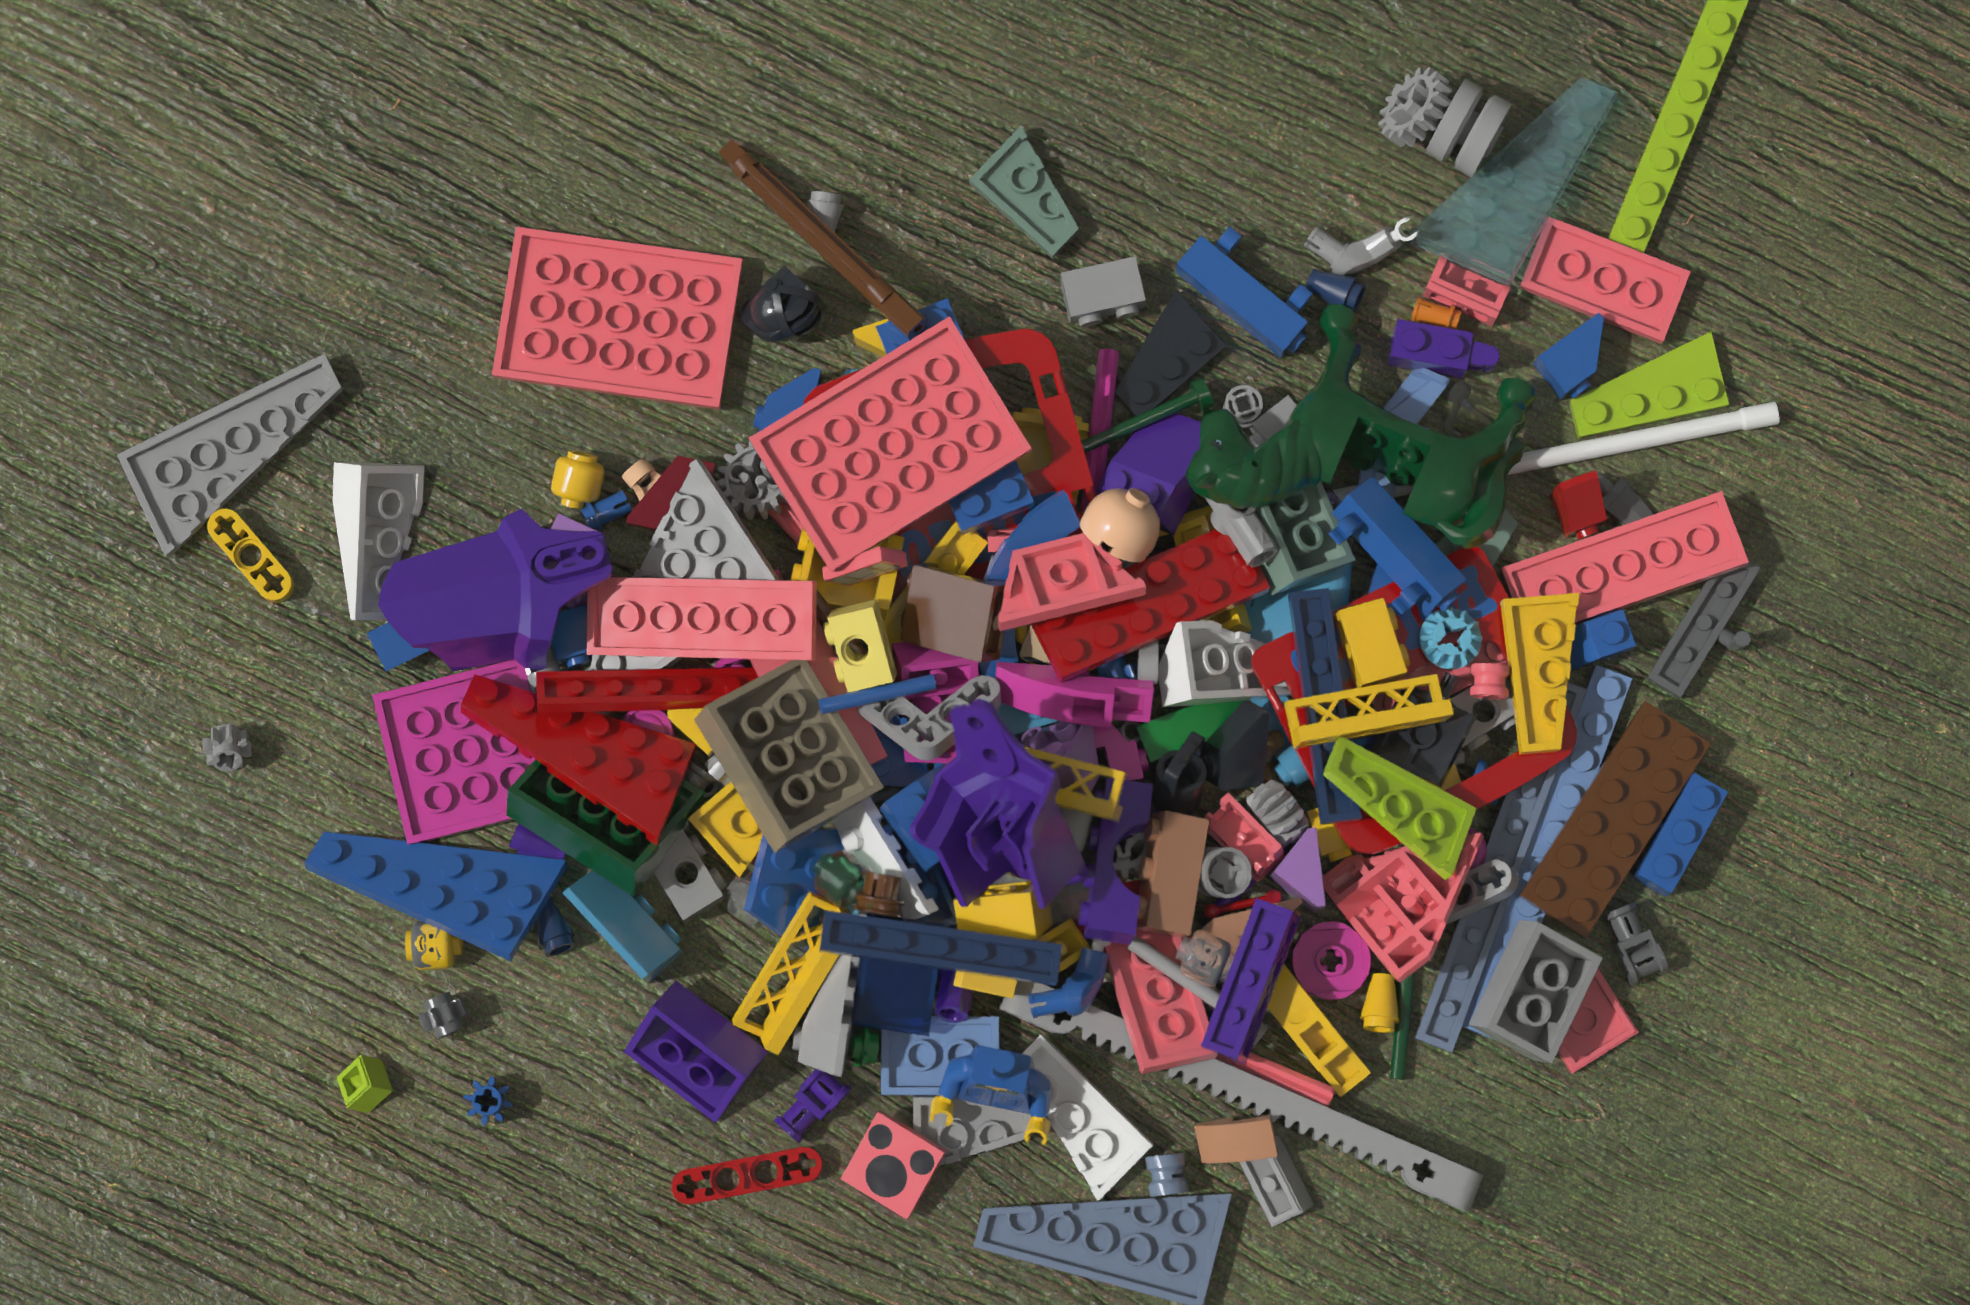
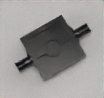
M1446 671L1440 682L1443 700L1450 698L1460 678ZM1416 687L1413 688L1407 700L1415 705L1432 702L1430 691L1420 690ZM1407 689L1401 690L1399 694L1403 696ZM1395 700V702H1394V704H1393L1391 710L1394 709V708L1396 707V705L1398 704V702H1397L1396 700ZM1451 701L1453 715L1445 722L1379 733L1370 752L1419 778L1442 787L1476 717L1456 707Z

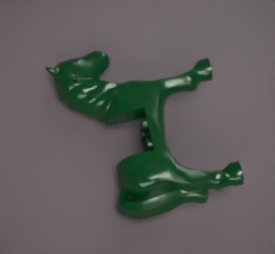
M1330 304L1323 310L1319 322L1330 345L1326 366L1317 384L1294 408L1282 430L1275 433L1258 447H1255L1245 435L1238 418L1228 409H1220L1207 414L1201 421L1199 450L1194 453L1186 470V476L1191 488L1200 496L1219 504H1230L1234 508L1266 507L1269 504H1275L1286 498L1298 495L1305 488L1316 487L1319 481L1331 483L1343 456V458L1350 460L1352 465L1359 470L1368 471L1372 469L1386 475L1387 479L1395 485L1403 486L1408 484L1413 486L1414 488L1403 514L1414 520L1437 527L1455 545L1460 544L1464 546V549H1469L1482 545L1493 538L1500 525L1506 507L1507 476L1512 467L1521 461L1525 449L1524 444L1515 436L1524 428L1526 412L1532 407L1535 400V389L1522 379L1506 378L1500 383L1496 393L1500 404V412L1497 418L1488 427L1470 436L1461 438L1450 437L1423 428L1398 417L1351 389L1349 374L1353 365L1359 360L1361 345L1354 337L1359 326L1358 316L1351 308L1341 304ZM1462 521L1464 522L1463 526H1454Z

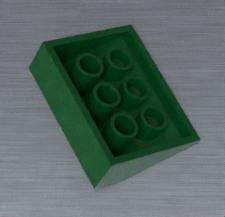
M535 759L507 790L506 815L628 894L634 896L657 869L687 823L688 818L693 814L704 797V791L685 779L683 780L659 842L655 845L646 839V834L632 824L627 826L617 819L616 813L601 803H593L547 772V767Z

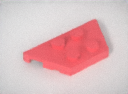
M1084 533L1013 550L1009 565V575L1004 588L1002 608L998 616V627L1000 631L1143 596L1146 595V585L1140 577L1135 580L1122 568V562L1118 558L1105 551L1101 544L1099 547L1096 546Z

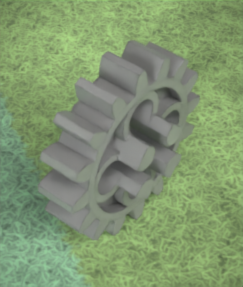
M749 441V447L744 449L739 443L736 444L737 454L735 456L725 454L724 458L728 465L717 468L722 479L716 481L737 515L744 510L747 519L752 520L755 513L760 512L763 520L768 519V511L771 509L781 514L780 504L783 501L785 503L788 502L761 461L753 445ZM760 461H761L760 467H761V469H762V471H763V473H764L765 476H762L761 473H760V471H759L758 464H759ZM753 482L756 483V485H757V487H758V489H759V494H758L757 497H756V495H757V490H756V488H755Z

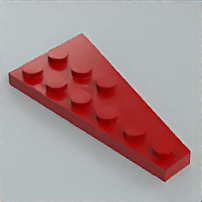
M474 674L461 703V713L497 738L504 737L519 748V753L528 759L535 758L547 767V772L593 803L603 804L617 814L618 820L627 826L630 824L634 825L646 834V839L655 845L658 844L695 753V743L597 712L537 713L536 693Z

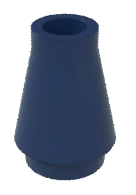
M1313 269L1308 278L1306 289L1329 304H1341L1351 308L1355 313L1363 298L1365 285L1359 283L1357 277Z
M550 896L534 922L538 948L544 950L546 957L560 955L575 946L573 941L575 933Z

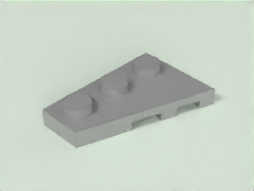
M941 1095L913 1096V1130L948 1150L940 1165L950 1164L961 1160V1158L1024 1140L1027 1124L1031 1118V1114L952 1099L954 1102L953 1122L951 1125L945 1126L946 1114L944 1113L936 1114L933 1122L930 1121L931 1101L936 1096Z

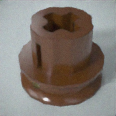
M866 871L863 894H854L858 900L857 905H854L852 909L903 918L902 913H900V907L905 905V902L898 900L902 877Z

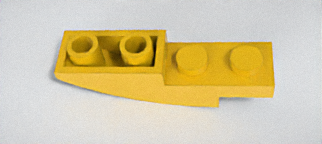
M1284 964L1269 1001L1268 1009L1314 1067L1323 1075L1331 1087L1335 1089L1339 1097H1342L1371 1074V1072Z

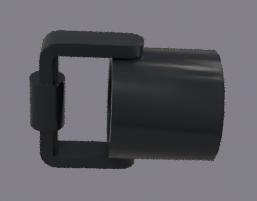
M1194 731L1189 734L1179 750L1165 753L1158 761L1153 781L1152 802L1160 812L1170 811L1191 815L1200 805L1207 776L1206 765L1200 758L1205 737Z

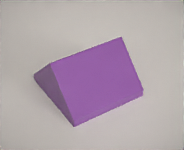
M1316 827L1306 830L1269 877L1292 897H1300L1303 901L1302 905L1311 912L1321 911L1326 906Z

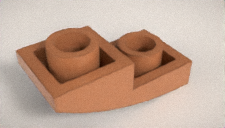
M1271 1115L1237 1121L1230 1117L1195 1123L1194 1125L1202 1163L1242 1162L1278 1157V1147Z

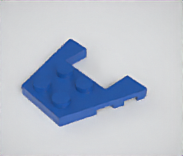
M837 828L816 830L777 853H774L762 834L744 910L782 937L808 892L811 891L822 896L814 886L824 883L829 879L835 853L848 856ZM814 905L806 918L808 928L818 925L822 908ZM807 939L793 943L803 953H806L809 948Z

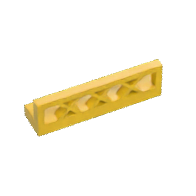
M1437 674L1294 699L1284 703L1294 749L1335 742L1341 737L1351 739L1445 722L1453 715L1451 700H1443ZM1429 685L1432 698L1431 703L1415 705L1407 700L1413 688ZM1407 689L1403 696L1395 692L1398 690ZM1382 693L1387 694L1398 702L1394 709L1377 712L1369 705L1376 694ZM1369 696L1365 703L1358 699ZM1348 700L1360 708L1357 716L1342 719L1331 712L1338 701ZM1331 703L1327 710L1320 705ZM1311 707L1323 717L1319 723L1299 726L1296 709Z
M1023 746L1029 754L1040 761L1053 762L1049 767L1054 770L1063 765L1072 768L1078 781L1065 789L1059 788L1055 798L1058 807L1119 822L1123 807L1118 803L1127 773ZM1078 769L1091 772V774L1083 778ZM1100 775L1114 778L1109 801L1095 798L1086 783ZM1082 786L1086 795L1073 791Z
M811 891L808 892L732 1018L734 1026L759 1036L764 1048L777 1055L781 1052L839 956L838 954L819 952L822 924L808 928L806 918L814 905L827 911L851 914L848 908H843L841 905H839L841 908H838L831 903L833 901H829ZM807 939L809 948L805 955L789 960L786 951L791 943ZM787 971L789 981L785 988L769 993L767 983L771 976ZM768 1003L770 1013L762 1025L746 1019L752 1008Z

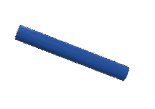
M933 674L826 697L818 699L821 714H827L935 690L936 682Z

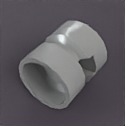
M1205 847L1197 894L1204 897L1232 898L1243 893L1249 886L1252 877L1251 864L1247 856L1240 850L1232 847Z

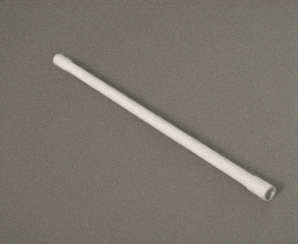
M1770 402L1744 407L1734 412L1524 452L1521 461L1512 467L1508 475L1736 430H1751L1777 425L1780 421L1779 411L1776 403ZM1408 484L1403 486L1396 485L1395 497L1411 494L1414 487ZM1358 485L1326 491L1332 508L1336 509L1344 498L1357 488Z

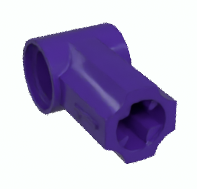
M940 969L939 977H941L934 1015L939 1016L943 1021L951 1023L967 1021L973 990L953 985L956 971Z

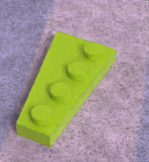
M1712 332L1572 399L1569 405L1577 438L1583 439L1727 408L1729 402Z
M1344 737L1336 740L1323 775L1443 879L1446 880L1451 877L1477 808Z

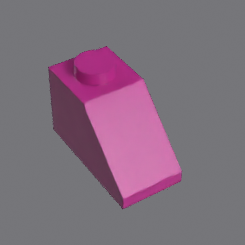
M908 642L892 643V655L897 670L895 682L933 674L936 682L935 690L903 696L905 699L953 694L968 681L978 676V662Z

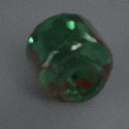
M838 850L831 855L826 853L815 864L814 887L819 894L836 907H853L857 905L858 900L854 894H863L866 871H871L867 865L847 850Z

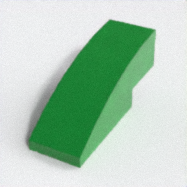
M1243 701L1192 705L1136 726L1137 734L1142 747L1145 748L1149 764L1157 763L1165 753L1179 750L1192 731L1205 737V746L1206 741Z

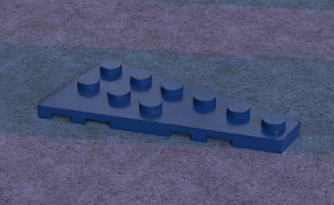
M324 832L306 859L305 866L308 871L512 961L566 871L567 861L426 843L407 845V841Z

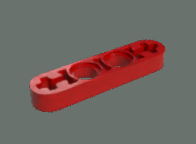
M799 1147L710 1164L678 1172L672 1180L671 1191L678 1202L697 1204L807 1183L815 1180L820 1175L823 1169V1161L816 1150L809 1147ZM806 1153L808 1159H815L816 1166L810 1168V1175L803 1176L802 1170L789 1171L792 1180H783L784 1167L779 1159L780 1157L788 1156L787 1164L800 1161V1154ZM764 1160L773 1162L778 1169L776 1179L769 1184L760 1182L755 1175L757 1165ZM732 1168L738 1173L739 1183L735 1189L724 1191L718 1186L717 1175L722 1169ZM711 1171L710 1184L715 1193L714 1195L707 1196V1188L696 1189L693 1198H688L685 1192H679V1185L685 1182V1176L691 1175L692 1181L706 1180L703 1172Z

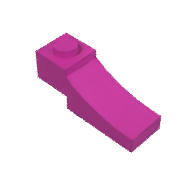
M1086 671V672H1084V673H1082V674H1080V675H1077V676H1090V675H1089V671ZM1112 723L1111 728L1093 726L1096 751H1104L1107 767L1127 773L1125 780L1143 782V772L1149 771L1145 748L1137 749L1136 740L1127 741Z

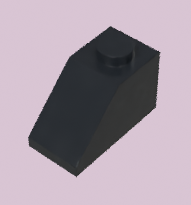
M1250 700L1243 701L1206 741V751L1202 761L1206 765L1207 781L1222 791L1258 787L1263 784L1270 712Z

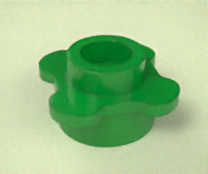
M868 1027L858 1028L856 1034H853L850 1039L849 1056L854 1058V1066L856 1067L865 1066L866 1063L874 1064L879 1049L878 1034L869 1032Z

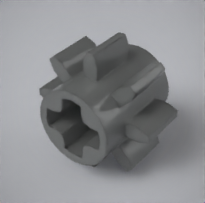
M446 992L423 1002L426 1012L418 1015V1018L425 1033L434 1031L436 1038L442 1039L463 1030L464 1025L461 1019L468 1017L469 1013L463 999L453 1000L451 993Z

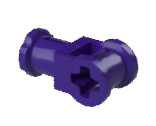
M815 1069L800 1086V1090L794 1095L797 1100L782 1117L776 1116L774 1121L796 1142L800 1143L803 1140L802 1134L817 1118L822 1120L827 1114H830L852 1090V1087L848 1084L842 1085L832 1074ZM820 1081L833 1092L832 1095L819 1085ZM806 1110V1113L793 1125L797 1117Z

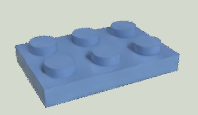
M882 1016L881 1095H940L938 1091L947 1065L952 1059L969 1055L976 1046L999 1049V1016H968L967 1021H959L958 1023L943 1021L939 1016Z

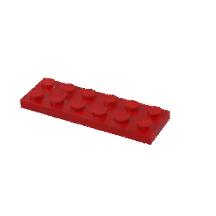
M1215 529L1147 558L1142 562L1124 568L1135 580L1140 577L1144 581L1146 595L1031 623L1030 625L1061 683L1171 635L1178 622L1204 621L1268 593L1270 586L1260 567L1252 568L1251 565H1247L1230 536L1223 535Z

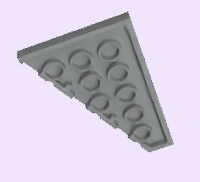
M695 459L689 465L691 469L680 491L675 492L670 502L669 512L663 516L649 543L651 548L641 568L636 569L633 577L780 580L702 460ZM592 655V663L585 671L669 669L683 657ZM598 711L597 713L607 716L612 711Z

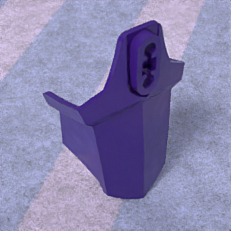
M521 508L504 517L496 532L395 562L383 582L378 606L389 624L402 639L413 648L429 649L440 657L453 672L515 659L526 669L542 670L547 668L546 655L550 643H552L560 609L579 595L610 579L613 570L606 539L601 532L559 531L541 528ZM587 552H596V556L591 560L583 558ZM550 561L559 562L554 569L545 568L546 564Z
M976 699L970 705H955L950 712V718L954 730L956 757L935 775L927 798L910 825V834L922 846L936 851L961 907H967L987 887L1003 875L1008 874L1012 877L1032 881L1039 908H1045L1064 885L1079 883L1089 874L1074 838L1055 801L1060 787L1057 771L1029 754L1006 726L998 711L990 702Z

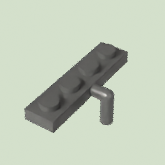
M1749 561L1748 566L1707 579L1647 675L1646 680L1675 698L1680 699L1715 641H1718L1732 651H1740L1751 641L1748 632L1740 631L1734 634L1724 627L1757 575L1760 567Z

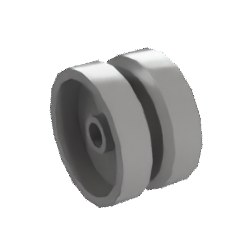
M1465 78L1440 121L1425 153L1442 162L1449 158L1455 146L1459 143L1462 145V148L1455 160V169L1472 178L1484 157L1488 158L1504 129L1502 124L1513 103L1498 95H1494L1488 99L1481 113H1478L1475 110L1482 98L1483 88Z

